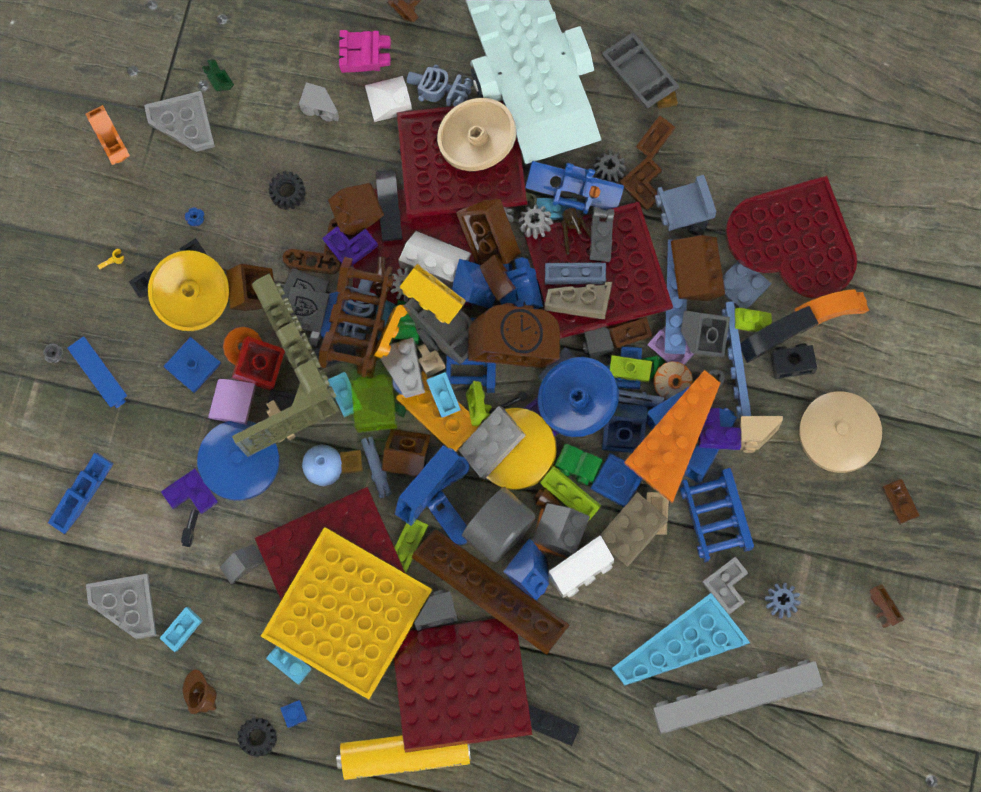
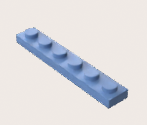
M668 239L667 289L673 309L666 311L665 353L685 354L686 340L681 332L684 310L687 311V300L679 299L671 248L672 240Z
M733 301L725 303L724 309H721L722 316L730 317L727 335L730 348H727L728 359L732 360L733 367H730L731 379H735L736 387H733L734 399H738L739 406L736 407L737 418L740 419L741 416H751L739 333L738 329H735V307Z

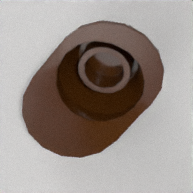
M191 671L183 684V696L189 712L196 714L198 712L216 710V689L206 682L201 671Z

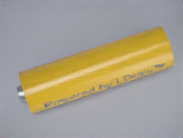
M403 735L340 743L341 755H336L337 767L342 769L344 780L468 765L471 759L469 744L405 753Z

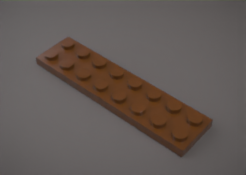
M436 529L417 548L411 557L546 655L570 626Z

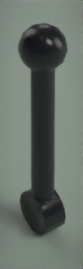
M522 392L519 394V397L500 407L506 408L520 400L525 401L527 394ZM491 408L489 414H492L496 408Z

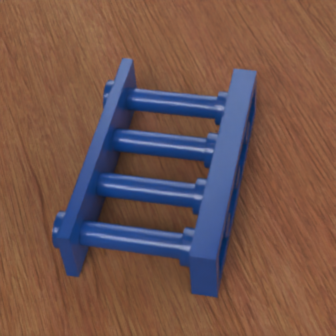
M447 355L446 375L450 385L472 384L473 381L481 382L483 387H487V393H495V363L468 361L467 358L461 365H483V367H487V375H483V377L451 376L452 365L460 364Z
M731 468L722 470L721 476L717 480L689 487L687 479L682 481V487H679L682 499L687 501L699 542L697 552L699 557L704 559V563L709 562L710 553L739 546L743 547L744 552L753 550L754 544ZM719 487L726 489L727 496H725V499L698 506L694 505L693 494ZM723 507L732 509L733 515L731 518L700 526L697 514ZM731 526L737 527L739 533L736 536L737 538L706 546L703 534Z

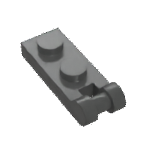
M593 207L590 260L610 262L614 209L600 210V207ZM599 217H600V218H606V221H605V222L599 221Z

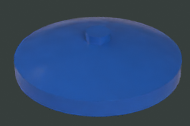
M586 357L571 358L553 367L543 379L538 392V407L542 418L554 431L570 437H582L600 430L614 415L619 401L618 384L611 371L601 362Z
M248 420L247 424L227 421L213 428L203 439L197 457L199 474L205 485L219 497L232 501L252 499L268 489L274 481L280 462L276 443L247 457L235 444L232 437L257 423Z

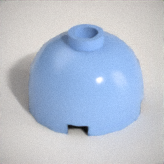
M329 445L313 446L303 457V473L311 483L319 486L331 485L339 479L342 473L341 457L338 451Z

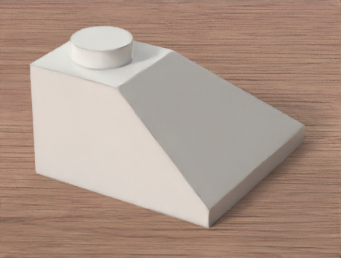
M403 76L365 85L374 122L397 117V112L412 111Z

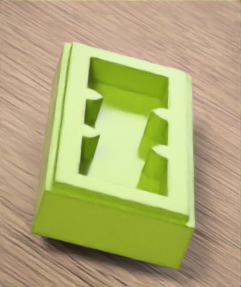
M612 355L610 371L615 378L649 383L652 361Z

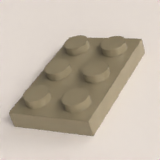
M637 492L600 536L609 551L626 566H629L669 519Z

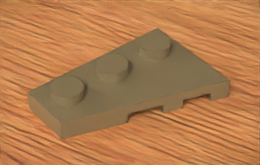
M605 282V285L599 286L588 284L582 288L571 286L548 289L545 310L605 319L612 282Z

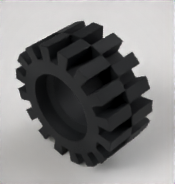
M283 171V175H280V173L276 174L277 178L273 177L271 179L272 183H269L270 189H268L275 206L278 205L280 209L284 207L285 210H288V207L295 209V205L300 206V201L303 202L306 195L302 179L299 178V175H294L290 171L289 174L286 171ZM285 184H290L295 188L293 195L290 197H283L280 194V188Z
M252 718V720L245 721L246 723L242 724L240 731H238L237 740L240 748L250 756H266L276 745V730L271 723L263 718ZM256 729L262 730L265 734L264 742L258 746L252 745L249 740L250 733Z

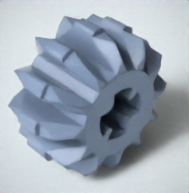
M783 583L782 589L779 584H775V590L771 588L768 590L771 596L765 597L766 601L771 602L766 605V609L773 607L771 615L773 616L776 612H779V619L783 618L784 613L787 618H790V611L796 613L798 609L795 606L801 604V601L795 600L800 594L792 593L795 589L794 586H791L788 590L787 583ZM781 596L785 597V600L788 601L784 605L780 604L781 601L778 602Z

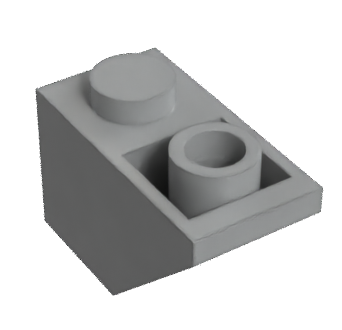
M306 82L299 102L300 110L308 116L317 115L326 121H338V111L326 89Z

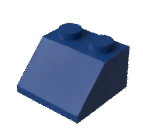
M459 259L452 290L465 299V303L492 308L495 296L481 272V265Z
M528 539L503 572L521 591L537 601L549 585L548 563L545 555L532 540Z

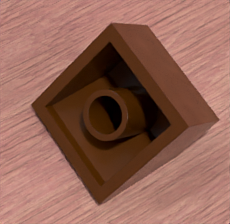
M371 183L343 188L328 199L340 232L352 237L357 236L384 216Z
M239 264L227 270L230 309L241 311L263 309L252 287V283L267 274H270L273 279L272 268Z
M391 429L384 448L382 471L416 477L426 466L431 435Z

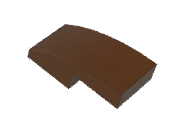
M496 254L480 266L488 286L498 301L515 289V286L505 273L507 271Z

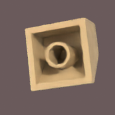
M741 416L737 428H741L740 450H743L745 453L759 450L779 430L783 416Z

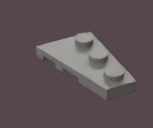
M413 338L390 344L389 354L387 357L383 356L380 359L404 397L408 398L425 393Z

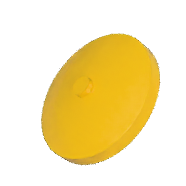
M180 251L167 256L155 267L148 284V297L153 311L165 324L182 331H195L211 325L222 315L229 299V283L223 268L212 257L198 251Z
M524 408L505 409L526 436L486 478L495 485L502 488L506 487L510 490L529 488L540 482L552 468L556 457L555 436L551 427L535 412Z

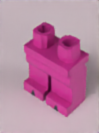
M340 30L339 66L341 73L380 71V67L391 66L390 53H381V49L391 48L390 36L380 35L379 31L348 32L347 30Z

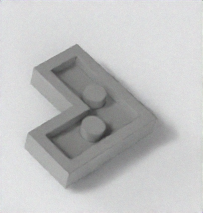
M736 557L702 582L728 615L745 603L733 585L745 577L748 572Z

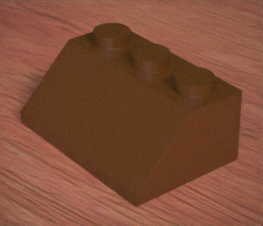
M500 199L484 200L456 212L476 264L482 265L495 254L502 264H508L521 253Z
M700 235L672 240L671 248L679 299L710 302L725 295L717 237Z

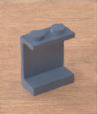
M704 175L696 177L695 183L663 191L662 187H659L657 190L655 202L657 207L662 209L661 220L664 226L667 225L669 231L715 218L716 209Z

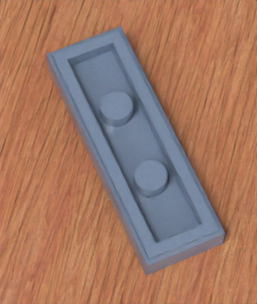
M545 263V284H605L606 263Z

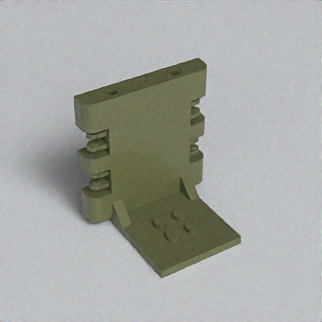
M270 274L257 279L252 283V287L300 381V385L291 407L232 436L235 444L247 457L339 412L334 400L337 396L332 386L328 387L330 383L323 368L318 369L321 367L314 350L310 352L312 347L305 332L300 333L303 329L297 316L291 315L294 311L288 298L283 299L282 295L285 293L280 283L275 284Z

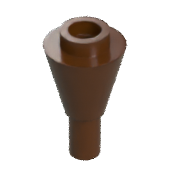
M378 257V269L375 274L385 275L386 258ZM373 282L371 289L381 294L383 284Z
M547 488L544 490L539 489L533 498L536 500L535 505L543 508L546 507L547 503L562 506Z

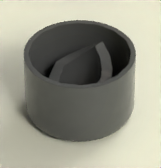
M503 487L474 516L465 528L462 537L489 561L498 562L526 534L535 520V513L506 487Z

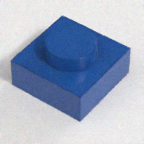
M300 700L280 708L287 728L308 721Z

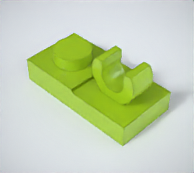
M740 307L735 309V329L758 332L772 324L771 313Z
M473 381L466 392L471 424L472 426H479L482 420L485 421L491 415L488 413L492 406L484 404L485 392L482 390L481 382Z

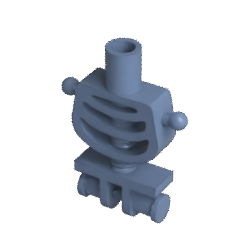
M434 65L433 68L427 67L424 75L409 72L407 77V83L418 86L419 101L422 102L426 99L431 102H437L444 97L445 93H449L446 98L447 106H451L455 99L453 103L455 107L467 101L468 95L471 93V86L474 84L473 80L465 78L464 84H461L462 78L458 74L453 85H448V74L445 70L439 69L438 65Z
M361 279L358 289L348 287L353 292L378 297L370 293L373 281ZM349 299L348 301L345 300L343 309L351 315L369 318L376 313V308L379 305L364 304L361 301L353 302ZM348 302L354 306L352 311L347 306ZM362 309L369 310L368 312L361 313ZM344 322V327H339L338 332L343 336L365 340L366 333H358V330L369 331L370 327Z

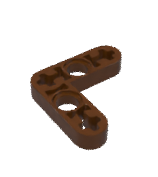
M335 218L330 221L327 234L335 229L333 226H337ZM326 244L324 253L289 249L283 254V262L290 269L333 275L340 270L341 262ZM294 255L296 259L301 260V256H303V265H300L299 260H293V263H290L287 258H291ZM310 257L316 258V265L308 266L306 264L307 259ZM320 259H323V263L329 264L330 261H334V264L336 266H332V269H329L327 264H322V268H320Z

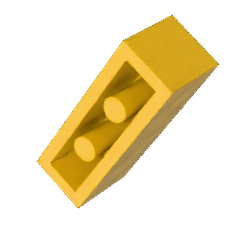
M416 264L400 285L402 292L407 297L416 299L423 309L433 312L435 317L442 323L446 322L449 324L466 302L465 299L418 264Z

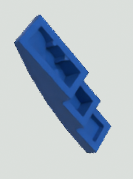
M94 453L85 470L79 473L72 487L68 488L48 524L66 534L92 499L114 463L99 453Z

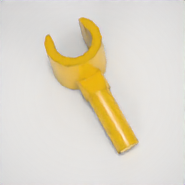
M115 249L112 257L97 265L98 268L102 269L114 262L121 264L124 261V256L120 258L115 257L121 253V249Z

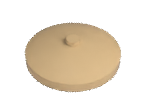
M489 98L470 99L454 107L444 117L438 130V146L443 157L452 166L465 171L484 170L500 162L510 152L516 139V124L511 112L502 103Z
M831 392L818 397L807 407L800 422L799 437L804 452L813 463L827 471L846 473L858 470L872 460L881 444L882 426L877 412L865 399L849 392Z

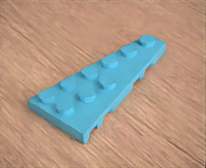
M710 593L615 665L612 670L623 685L626 686L750 644V642L713 594Z

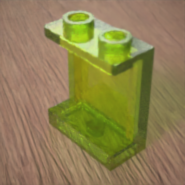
M381 374L377 375L376 378L358 377L356 380L351 381L356 431L359 433L398 428L395 416L392 377Z

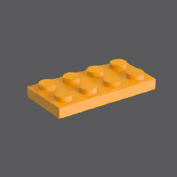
M423 370L421 376L425 393L408 398L399 394L396 400L406 407L405 409L444 446L457 452L480 425L472 426L469 411L459 402L460 411L441 418L426 381L431 376L427 377Z

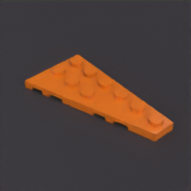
M705 370L624 462L626 466L671 503L674 501L720 386V382Z

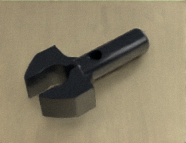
M196 509L191 510L187 527L183 530L182 546L191 547L193 543V532L199 515V511Z

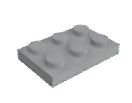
M498 406L458 450L476 473L485 479L526 435L505 409Z

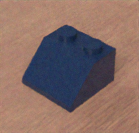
M618 404L614 415L604 426L602 450L633 453L645 439L647 406Z

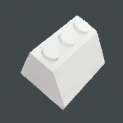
M415 231L401 253L399 265L403 269L409 267L411 272L416 264H418L447 287L452 288L459 259L468 261L471 253Z
M599 536L549 571V580L562 598L566 596L570 598L579 591L578 587L583 584L585 586L591 584L596 579L594 576L602 572V574H605L613 568L611 564L614 563V558L602 537Z

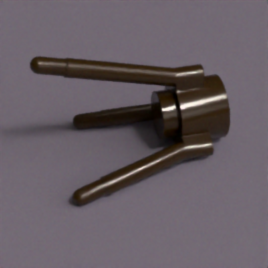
M569 208L562 213L564 220L561 221V225L563 227L567 255L570 254L567 227L569 229H576L577 233L581 234L579 227L581 224L591 239V231L584 222L582 215L578 214L576 208Z

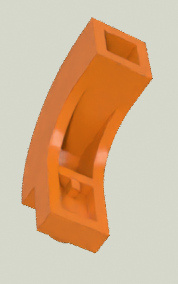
M102 105L86 113L111 164L120 163L130 155L104 106Z
M856 289L828 294L795 308L796 312L810 306L819 324L838 316L864 314L869 311L864 293L856 292Z

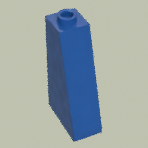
M84 336L67 348L110 408L115 406L117 409L126 402L124 399L127 397L126 393Z
M719 408L720 427H733L737 419L734 416L735 413L727 408ZM698 443L692 453L684 476L701 484L720 449L699 448Z
M444 445L400 495L395 511L396 516L410 526L413 525L457 467L460 456H458L455 450Z

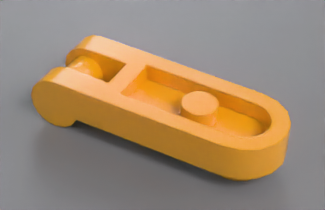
M398 305L392 309L375 347L374 356L382 358L383 356L387 357L391 349L389 343L392 338L396 337L399 331V327H397L399 320L407 314L403 307L404 305Z

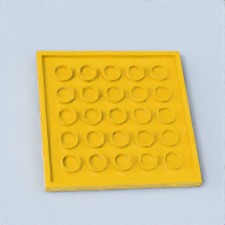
M324 527L261 637L370 700L433 589Z

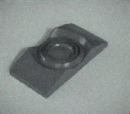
M634 32L601 53L615 76L623 81L633 97L646 109L679 88L676 81Z
M412 297L403 306L418 327L435 340L441 351L461 365L468 358L469 327L473 321L460 309L449 324L446 322L442 323L435 317L433 312L423 309L418 304L419 302Z

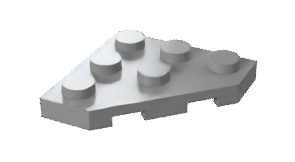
M201 91L144 105L149 126L196 152L215 147Z
M148 574L86 584L88 605L135 639L157 636Z

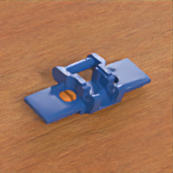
M532 161L525 188L553 195L552 205L554 206L558 204L569 208H576L587 214L590 206L600 207L605 210L619 207L624 185L592 177L595 170L580 168L571 163H567L565 169ZM553 176H558L561 179V184L558 187L550 185V179ZM561 191H569L585 196L584 203L559 197Z

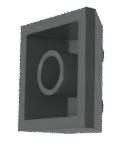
M684 310L681 332L691 353L724 357L730 317Z
M547 503L532 541L569 558L576 553L590 516L572 508Z
M440 590L434 592V596L429 597L415 621L417 631L458 622L451 592Z

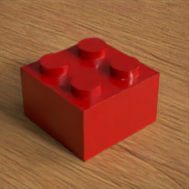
M247 336L243 340L231 378L253 383L257 387L270 391L274 388L285 350Z

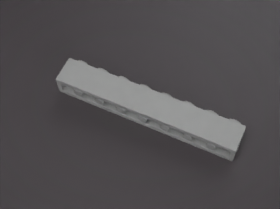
M809 659L798 662V666L794 668H789V665L778 668L777 672L769 674V671L757 674L756 679L749 680V677L737 680V684L729 686V683L716 686L717 690L709 692V689L696 692L697 696L689 698L688 695L677 697V701L669 703L668 700L656 704L657 707L652 710L659 734L661 735L819 689L823 686L816 661L810 663Z

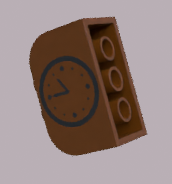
M512 303L496 305L477 317L469 327L468 361L544 369L560 359L559 325L555 317L545 310L534 309L533 306L529 305L515 307V304Z

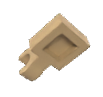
M425 343L417 347L422 356L418 361L427 377L446 368L436 350L430 353Z

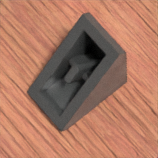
M252 544L233 552L220 566V569L232 585L264 563V559L256 546Z

